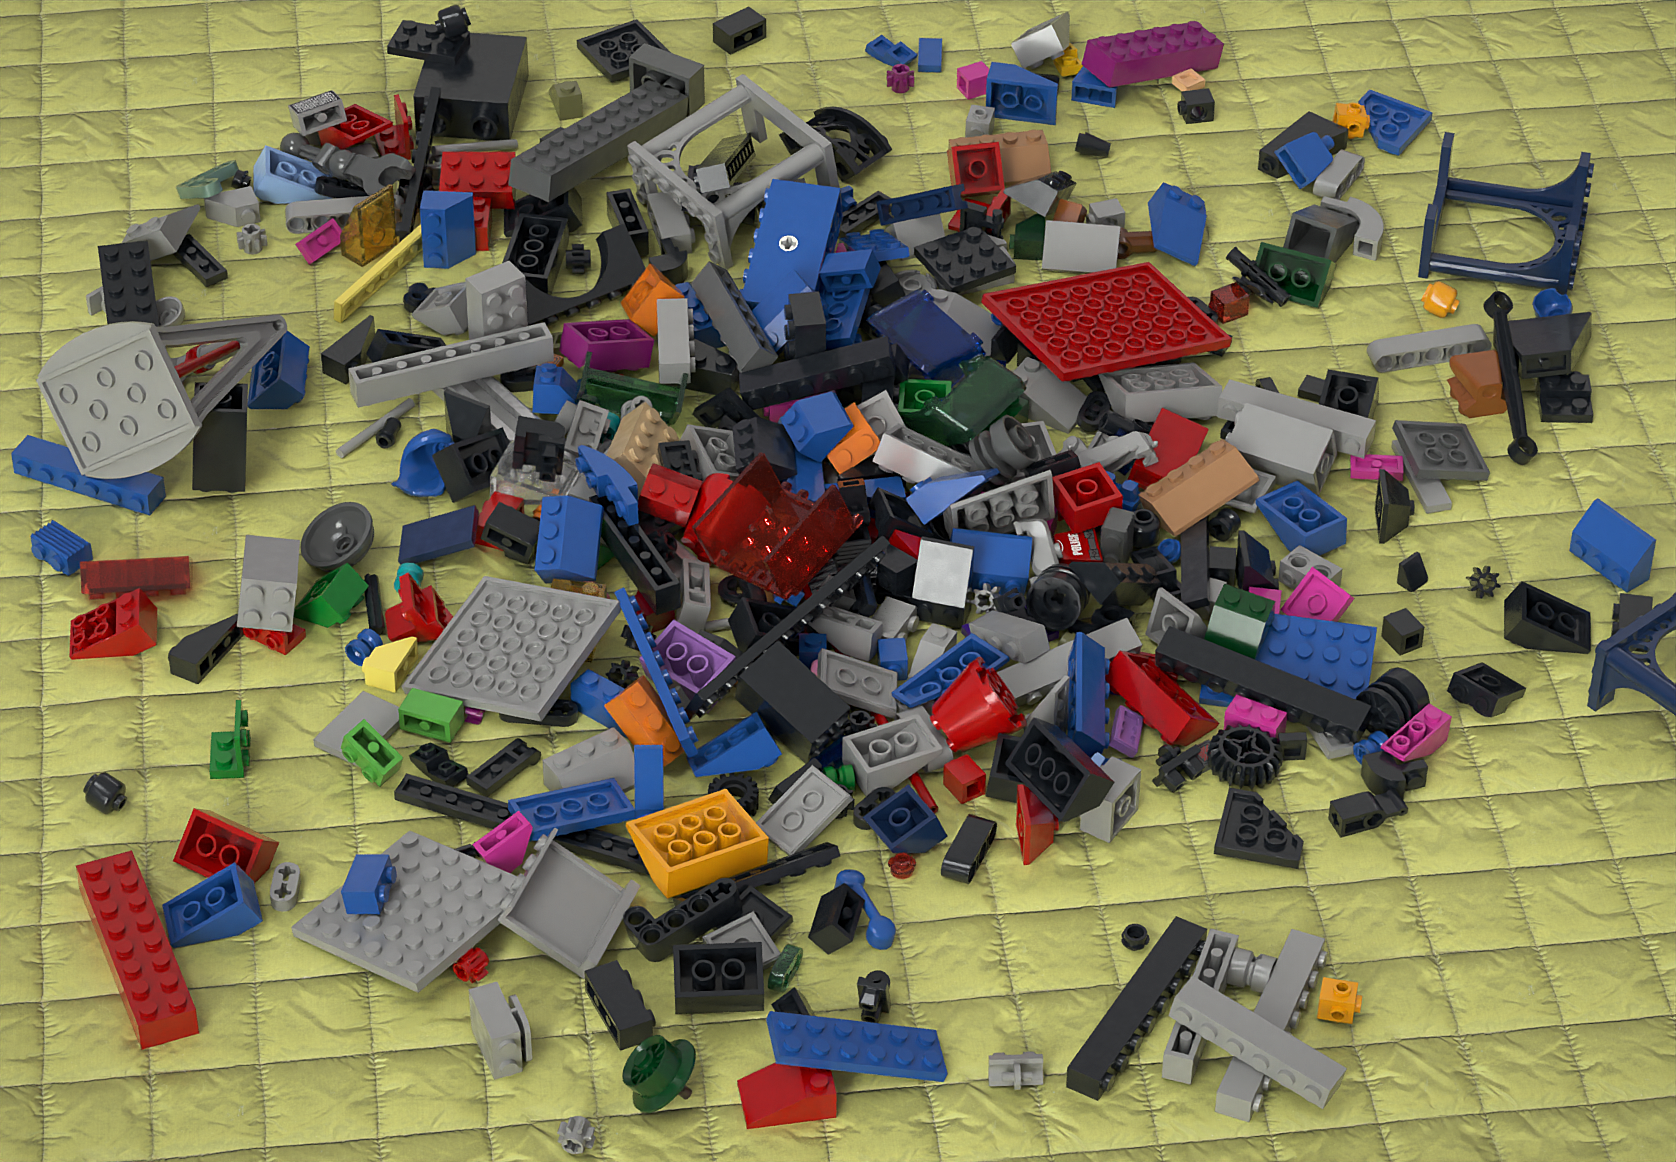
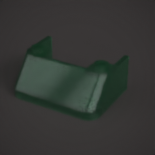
M587 351L578 373L574 401L576 404L581 400L609 410L611 413L621 415V407L625 402L633 400L638 396H644L651 401L652 408L657 410L660 418L667 426L670 427V425L676 423L682 410L688 379L687 373L682 374L676 387L589 368L592 352Z
M980 354L972 359L958 363L966 378L946 397H931L923 403L924 407L920 411L903 414L901 418L908 429L944 446L965 443L983 431L1026 390L1027 387L1022 378L992 357Z

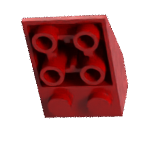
M140 588L130 593H125L121 597L102 604L85 614L78 615L71 620L69 657L72 660L134 656L157 645V607Z

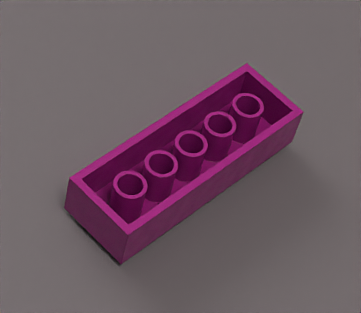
M1189 21L1188 23L1171 24V26L1154 27L1153 29L1136 30L1130 33H1118L1112 36H1100L1095 39L1087 40L1082 65L1110 88L1171 77L1190 68L1195 72L1216 69L1220 62L1224 43L1216 38L1215 34L1206 30L1201 23Z

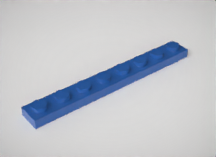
M623 587L614 593L617 600L620 601L621 609L679 742L688 758L699 754L694 744L699 741L692 726H686L690 719L684 707H678V704L682 703L675 687L672 689L669 687L674 683L668 670L661 669L665 663L659 650L653 651L657 644L651 632H645L649 626L643 614H637V611L641 610L635 596L629 597Z

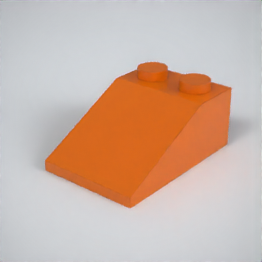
M650 263L620 303L632 322L655 337L658 333L657 299L684 298V295Z

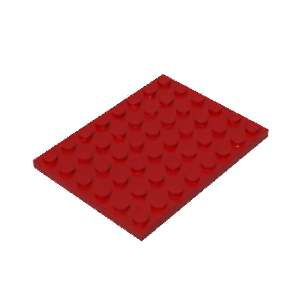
M1150 262L985 293L981 301L1062 382L1146 364H1154L1170 359L1173 360L1179 357L1197 355L1203 352L1217 351L1230 347L1232 338Z

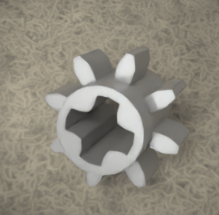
M256 224L245 225L242 228V232H237L239 250L244 249L245 253L251 255L260 253L262 246H267L265 229L260 230V227Z
M985 583L983 584V590H973L976 596L975 600H971L970 603L978 607L976 614H982L985 610L986 614L996 610L992 599L1000 596L998 593L1001 589L1000 587L995 586L991 590L990 584ZM986 595H987V596H990V597H989V601L991 602V605H986V604H987V599L985 598Z
M582 1116L570 1117L568 1123L561 1121L557 1132L560 1135L558 1143H561L562 1148L568 1153H583L585 1147L592 1149L596 1138L594 1136L596 1128L592 1127L591 1122Z

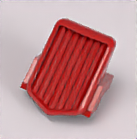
M408 572L399 577L400 589H398V593L402 602L387 609L385 612L388 638L391 642L409 637H416L417 642L435 641L452 620L453 616L445 607V602L432 585L421 589Z

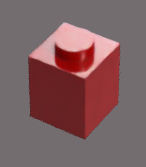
M966 754L944 764L943 785L961 804H964L985 794L986 773Z

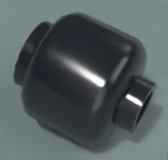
M457 4L440 10L437 15L439 20L434 21L439 35L444 33L448 39L467 33L468 26L471 25L465 7L461 8Z
M1150 510L1134 511L1133 547L1139 549L1152 547L1159 540L1160 519Z
M107 772L92 775L83 789L85 801L103 814H109L114 809L120 811L127 801L125 784Z

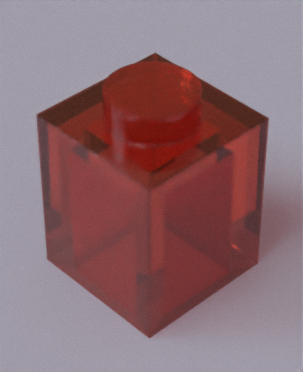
M1234 282L1212 290L1209 307L1217 313L1218 320L1225 324L1248 315L1250 295Z

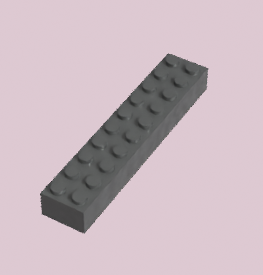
M646 82L512 158L509 186L550 202L628 156L627 145L636 141L638 144L643 145L685 119L688 96L681 94L676 89L663 87L658 82Z

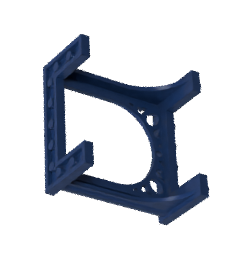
M1445 132L1441 147L1433 204H1428L1425 216L1418 277L1428 279L1430 271L1542 289L1555 288L1561 295L1567 294L1568 290H1573L1575 278L1573 275L1576 274L1588 209V202H1584V197L1589 198L1591 183L1587 182V177L1592 178L1594 163H1590L1591 153L1581 152L1580 160L1575 170L1563 181L1549 187L1528 189L1449 177L1455 133ZM1446 199L1529 212L1542 219L1551 228L1555 238L1554 245L1549 252L1538 259L1523 263H1501L1434 253ZM1557 216H1564L1567 218L1563 221L1552 220V218Z
M1676 592L1671 598L1662 604H1657L1651 611L1637 617L1634 622L1625 628H1620L1616 634L1606 640H1602L1596 646L1587 706L1596 712L1614 700L1615 689L1628 688L1645 694L1676 716V684L1661 671L1655 656L1656 647L1661 639L1668 633L1676 630ZM1637 648L1646 650L1648 653L1634 654L1632 652Z

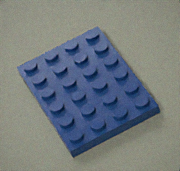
M1275 614L1256 660L1356 699L1370 683L1377 627ZM1201 684L1199 704L1228 707L1234 699L1233 696L1223 692H1214L1208 686Z

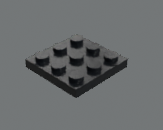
M637 19L577 40V48L611 83L629 77V57L644 43L670 52Z
M979 225L914 247L915 257L949 292L958 294L1016 273V265Z

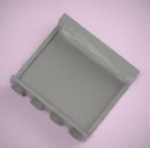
M554 828L548 836L542 834L535 844L534 849L537 850V853L535 855L531 854L522 866L526 871L524 875L520 873L511 885V888L514 890L513 894L508 893L501 902L499 908L503 911L497 921L585 979L584 971L597 966L621 923L625 911L629 908L637 894L640 885L631 879L624 888L553 841L558 829Z

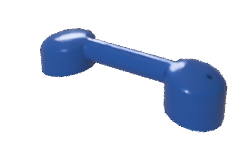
M845 869L839 872L834 889L846 883L865 900L863 909L870 919L866 931L868 943L879 950L890 948L896 934L895 924L891 919L881 916L863 888L865 883L864 875L853 869Z

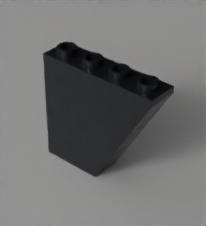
M1591 312L1508 321L1518 373L1521 379L1571 374L1591 338ZM1493 329V346L1497 350L1495 330Z

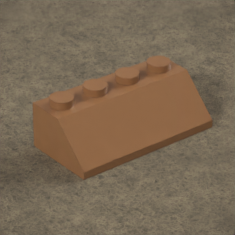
M1043 129L949 139L948 149L953 146L999 142L1004 186L1014 185L1029 178L1051 173L1048 143Z
M1221 439L1212 443L1208 449L1199 455L1191 457L1187 463L1178 469L1170 471L1166 477L1157 483L1149 485L1138 496L1143 508L1150 510L1158 516L1160 527L1176 537L1260 480L1238 449Z

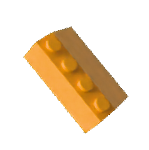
M727 789L626 822V828L652 881L667 899L711 884L718 879L728 878L767 864L769 837Z

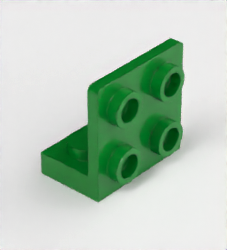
M236 700L234 731L211 732L210 779L244 778L245 766H250V753L246 747L251 746L250 730L245 729V727H248V710H243L242 700Z

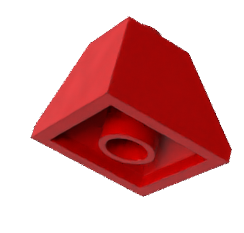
M1023 784L1017 785L1015 825L1023 865H1030L1053 843L1054 831H1058L1059 823L1058 818L1052 814L1050 809L1028 787Z

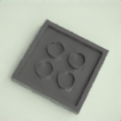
M1395 420L1392 429L1417 478L1469 481L1488 480L1490 471L1466 424Z

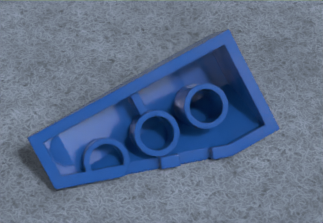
M971 633L891 692L892 697L909 708L916 707L939 698L966 666L977 657L984 659L985 663L982 665L986 669L993 667L996 671L1010 661L1009 656Z

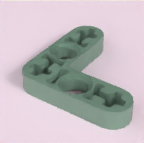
M236 160L222 163L177 185L176 189L180 199L208 198L222 192L223 188L220 182L234 176L239 169Z

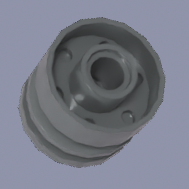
M1009 415L1003 416L992 424L990 431L985 430L979 436L970 440L968 446L970 454L980 471L994 468L1000 471L999 474L990 480L999 486L1009 481V478L1011 479L1016 476L1017 470L1022 471L1037 461L1039 455L1037 447L1028 431L1019 421Z

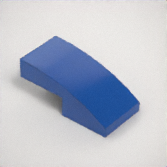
M883 35L868 43L865 52L890 66L897 64L907 65L918 56L901 41L895 45Z

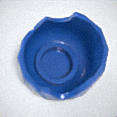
M1555 288L1540 291L1534 297L1532 303L1536 318L1572 314L1573 305L1568 295L1559 294Z

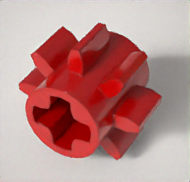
M478 947L471 948L453 965V970L456 976L464 982L469 980L471 983H474L476 980L479 982L488 974L485 967L489 964V958L482 949Z

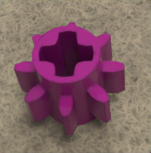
M897 64L892 67V71L887 70V87H892V91L895 93H906L909 87H914V70L910 71L907 65Z

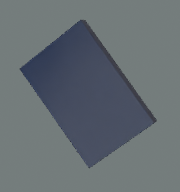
M473 505L403 525L398 557L399 564H417L475 547L479 515L477 507Z

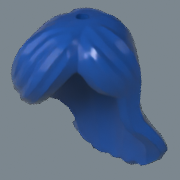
M430 429L413 437L403 451L399 478L392 483V486L400 488L412 497H437L442 495L446 487L432 455L454 444L452 436L438 429Z

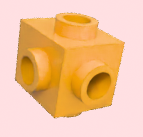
M1353 102L1349 104L1336 103L1332 122L1347 128L1349 139L1355 137L1363 138L1364 130L1369 128L1370 116L1366 114L1364 105Z
M1323 977L1317 1019L1352 1024L1354 1012L1360 1013L1363 996L1357 995L1358 983Z

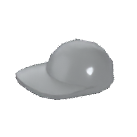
M170 296L156 300L159 327L182 325L185 318V309L178 298Z

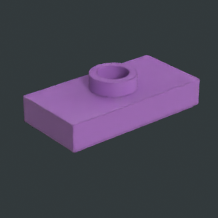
M1120 705L1115 711L1109 746L1133 758L1138 752L1143 717Z

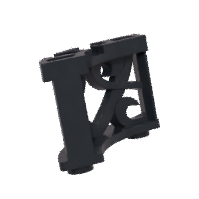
M834 106L823 107L814 111L815 117L806 122L832 143L837 175L842 182L857 175L863 169L892 151L884 135L863 117L850 110ZM831 130L847 132L850 135L851 142L840 138L832 139L826 135V132ZM785 132L779 134L790 155L804 148ZM871 151L873 153V156L869 157L866 154H870ZM856 158L862 162L860 165L855 162Z

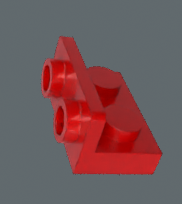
M295 624L292 625V632L243 628L244 635L250 640H255L269 649L287 655L306 638V630Z

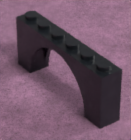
M625 224L603 231L597 237L596 242L600 251L601 269L597 283L589 292L571 298L551 296L534 287L525 278L528 326L545 322L546 326H550L559 321L558 318L566 315L567 318H570L580 313L581 308L586 306L588 309L595 308L602 303L601 300L609 298L610 301L615 300L623 295L622 292L632 288L646 268Z

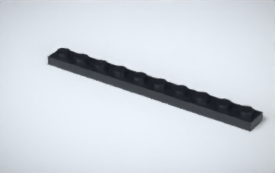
M407 773L394 791V797L397 801L492 829L512 816L508 810V803ZM597 829L581 830L566 835H558L553 838V841L570 852L650 875L631 839Z

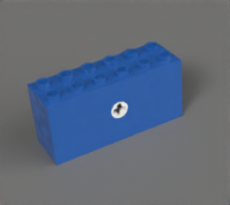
M772 179L770 188L765 190V208H761L759 213L760 228H756L754 232L755 247L750 248L748 262L750 266L749 269L745 268L744 289L739 290L751 311L793 269L816 292H820L823 281L819 272L826 255L835 252L843 220L841 188Z

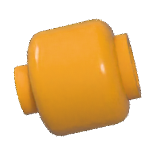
M1436 281L1434 284L1430 283L1421 299L1424 302L1423 308L1440 318L1446 317L1448 312L1454 314L1460 302L1456 299L1457 290L1441 281Z

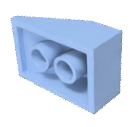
M265 145L253 166V191L259 199L275 204L332 199V197L323 196L314 191L317 177L332 176L320 172L313 166L312 162Z

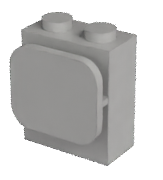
M498 982L469 989L471 1030L494 1080L523 1072L522 1057L525 1062L532 1060L531 1030L515 994L509 996L508 1004Z

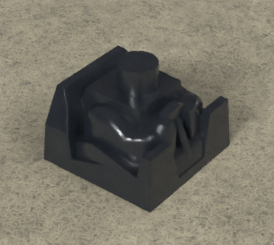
M879 487L876 489L868 503V508L875 510V526L878 530L876 540L883 535L889 541L895 529L920 538L922 536L928 538L933 536L929 524L924 525L906 499Z

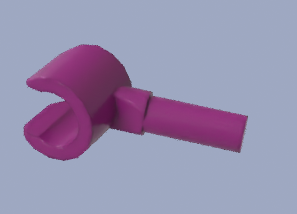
M466 707L465 714L468 715L465 722L481 724L483 713L486 710Z

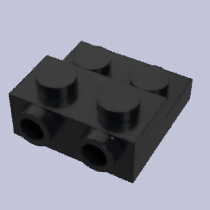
M1573 371L1571 374L1537 377L1536 395L1541 422L1592 423V389L1589 375H1582L1578 371Z
M1483 662L1454 672L1447 692L1455 700L1472 706L1477 713L1490 718L1505 713L1508 704L1523 698L1526 687Z

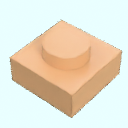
M1190 68L1173 75L1172 84L1181 91L1198 90L1205 87V79Z

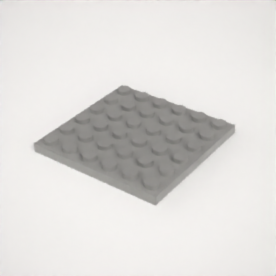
M484 576L402 685L403 691L408 695L412 688L463 701V706L542 721L622 610L619 604L620 601Z
M409 831L382 853L389 854L391 864L396 868L397 878L396 882L391 885L389 900L384 903L380 914H347L341 894L342 885L294 924L291 929L294 937L419 993L500 924L497 920L503 910L499 906L508 893L513 894L514 890L511 888V885L517 876Z

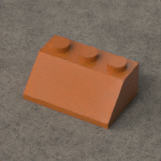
M644 675L604 705L633 746L663 745V767L684 752L660 696Z

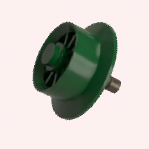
M653 1035L642 1041L633 1050L625 1063L622 1079L624 1084L633 1090L632 1098L636 1109L643 1113H652L665 1107L677 1095L685 1100L691 1096L692 1089L686 1086V1083L692 1074L696 1060V1051L692 1043L685 1039L669 1042L661 1035Z

